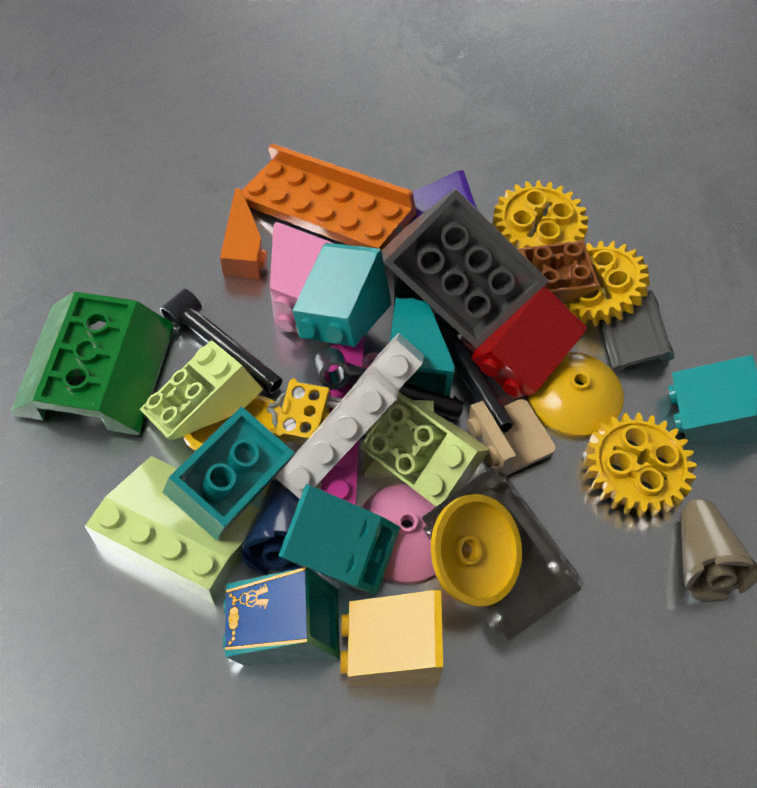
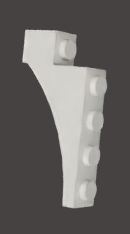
M398 333L378 354L372 364L328 417L282 467L275 478L299 499L306 484L315 487L395 402L400 387L423 364L424 355Z

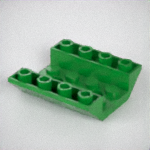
M74 291L52 305L11 407L10 414L12 416L44 420L48 409L100 417L108 431L140 435L146 416L140 408L153 395L174 324L137 300ZM98 321L106 323L99 330L90 329V326ZM82 375L86 377L85 381L80 385H69L70 380L76 376Z

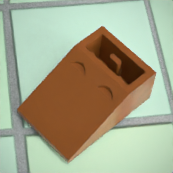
M584 240L517 248L549 280L545 286L563 304L594 292L600 287Z

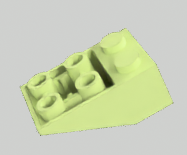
M211 340L206 346L200 348L182 369L176 371L157 393L151 395L140 410L168 440L172 441L231 417L241 406L245 408L263 389L240 363Z
M398 392L395 402L375 422L359 447L438 509L446 507L450 502L459 497L490 450L463 429Z

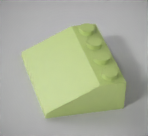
M151 456L104 498L85 525V528L95 543L215 604L242 560V543L258 508L250 504L216 541L163 494L168 477L177 468Z

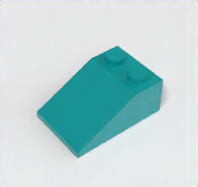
M241 406L168 477L163 494L217 541L290 460L294 452Z

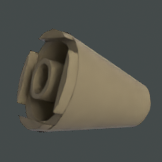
M694 499L688 502L681 510L683 578L686 590L690 591L693 598L704 601L728 599L727 592L738 589L740 594L748 591L757 582L756 562L713 502L704 499Z

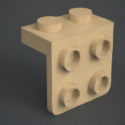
M519 399L504 406L514 422L512 429L504 434L483 401L471 405L469 417L466 422L468 431L472 437L490 449L485 456V460L492 466L498 478L551 456L556 448L533 409L524 399Z

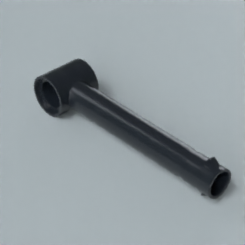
M182 289L160 307L162 316L171 321L175 329L179 330L182 326L187 325L207 343L212 340L240 363L268 393L273 394L281 387L283 383L281 377L200 313L202 305L197 297L188 289Z
M438 313L434 314L458 373L477 403L480 401L485 403L502 433L508 432L514 426V422L457 336L460 333Z
M325 348L317 354L315 359L319 380L324 387H328L330 390L340 389L346 384L354 386L367 370L347 363L344 354L337 348ZM329 366H339V368L335 371H325ZM407 382L399 389L401 394L411 400L434 401V412L443 415L446 420H457L462 414L463 401H460L455 395L451 398Z

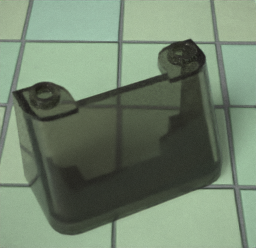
M491 466L424 515L422 519L426 525L423 527V530L431 540L435 522L442 510L453 500L465 495L481 494L497 500L508 510L517 525L521 538V568L510 592L503 599L488 607L491 615L487 617V620L497 635L501 636L504 634L509 641L582 590L584 582L500 467Z

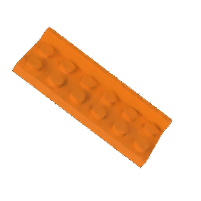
M271 144L268 147L271 161L242 189L249 208L347 245L378 248L381 251L396 237L397 227L405 228L417 214L414 195L411 190L275 144Z

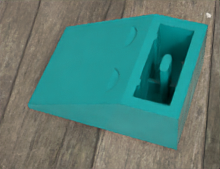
M306 484L278 556L306 567L342 585L377 596L401 527L378 514Z

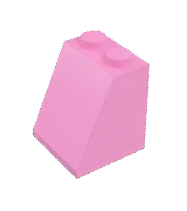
M276 222L273 226L270 276L274 324L284 331L298 333L292 310L322 246L325 243L333 244V242Z

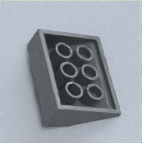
M456 188L407 225L382 250L383 263L476 349L549 281Z

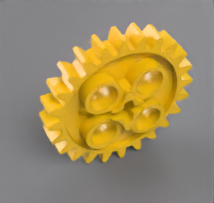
M537 180L536 186L533 187L526 181L523 189L517 184L514 186L513 192L507 189L505 196L499 197L498 205H495L492 225L516 248L583 241L588 231L589 217L585 216L586 207H579L581 199L572 200V191L564 194L562 193L563 186H559L555 190L552 189V182H549L546 187H542L540 180ZM551 205V206L548 208L547 215H546V216H543V215H544V211H545V209L547 208V206ZM534 226H538L533 237H530V235H532Z
M599 241L598 246L594 248L590 243H587L586 248L600 287L598 290L564 305L577 318L579 317L583 324H586L588 320H592L593 325L597 326L599 320L604 319L607 325H609L613 316L621 321L623 320L622 312L626 311L633 314V304L641 306L643 304L642 297L648 296L647 287L650 286L648 265H645L643 256L637 257L636 249L627 251V244H623L617 249L615 241H612L608 247H604L603 241ZM602 288L605 289V294L609 299H606V297L604 296Z
M639 412L634 420H631L629 415L624 413L620 422L613 416L608 425L601 423L598 431L593 432L589 440L590 442H588L585 453L588 455H586L583 464L589 466L585 476L596 478L591 488H602L603 492L600 499L604 500L611 497L613 499L612 509L622 504L624 505L625 515H628L632 508H636L639 518L643 517L647 509L653 517H656L660 509L669 513L673 504L679 506L684 497H687L691 491V485L696 479V476L692 473L697 464L689 460L693 456L694 451L683 449L688 440H677L675 438L679 431L678 429L668 432L666 430L667 421L656 425L654 415H651L648 421H643L642 415ZM627 440L635 442L638 446L631 445ZM657 457L663 458L667 463L661 462ZM611 464L619 466L623 471L615 470ZM641 482L649 483L653 489L646 488Z

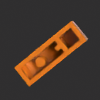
M235 188L220 255L223 276L259 280L261 268H266L268 253L267 250L262 248L260 233L241 188Z

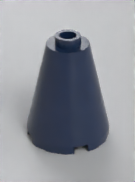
M277 479L270 482L242 543V561L250 569L264 575H268V570L284 572L303 568L278 556L300 499Z

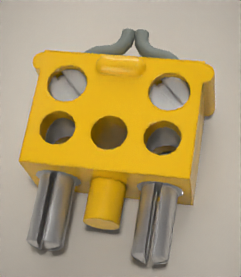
M293 378L289 381L287 391L282 393L275 403H269L267 412L272 414V423L276 427V435L284 444L287 442L304 444L328 417L330 408L334 409L343 398L333 397L328 387L299 383ZM284 399L279 420L277 422V412L273 408L278 407Z

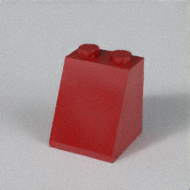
M544 285L475 350L471 359L480 367L483 373L492 377L506 394L515 399L538 391L582 337L587 326Z

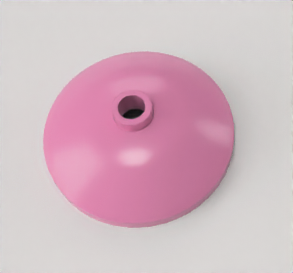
M407 484L390 486L373 494L363 504L362 508L378 514L401 527L383 579L398 584H416L435 577L436 574L431 559V537L435 522L444 508L438 509ZM409 520L413 523V526L405 528L401 525V522Z

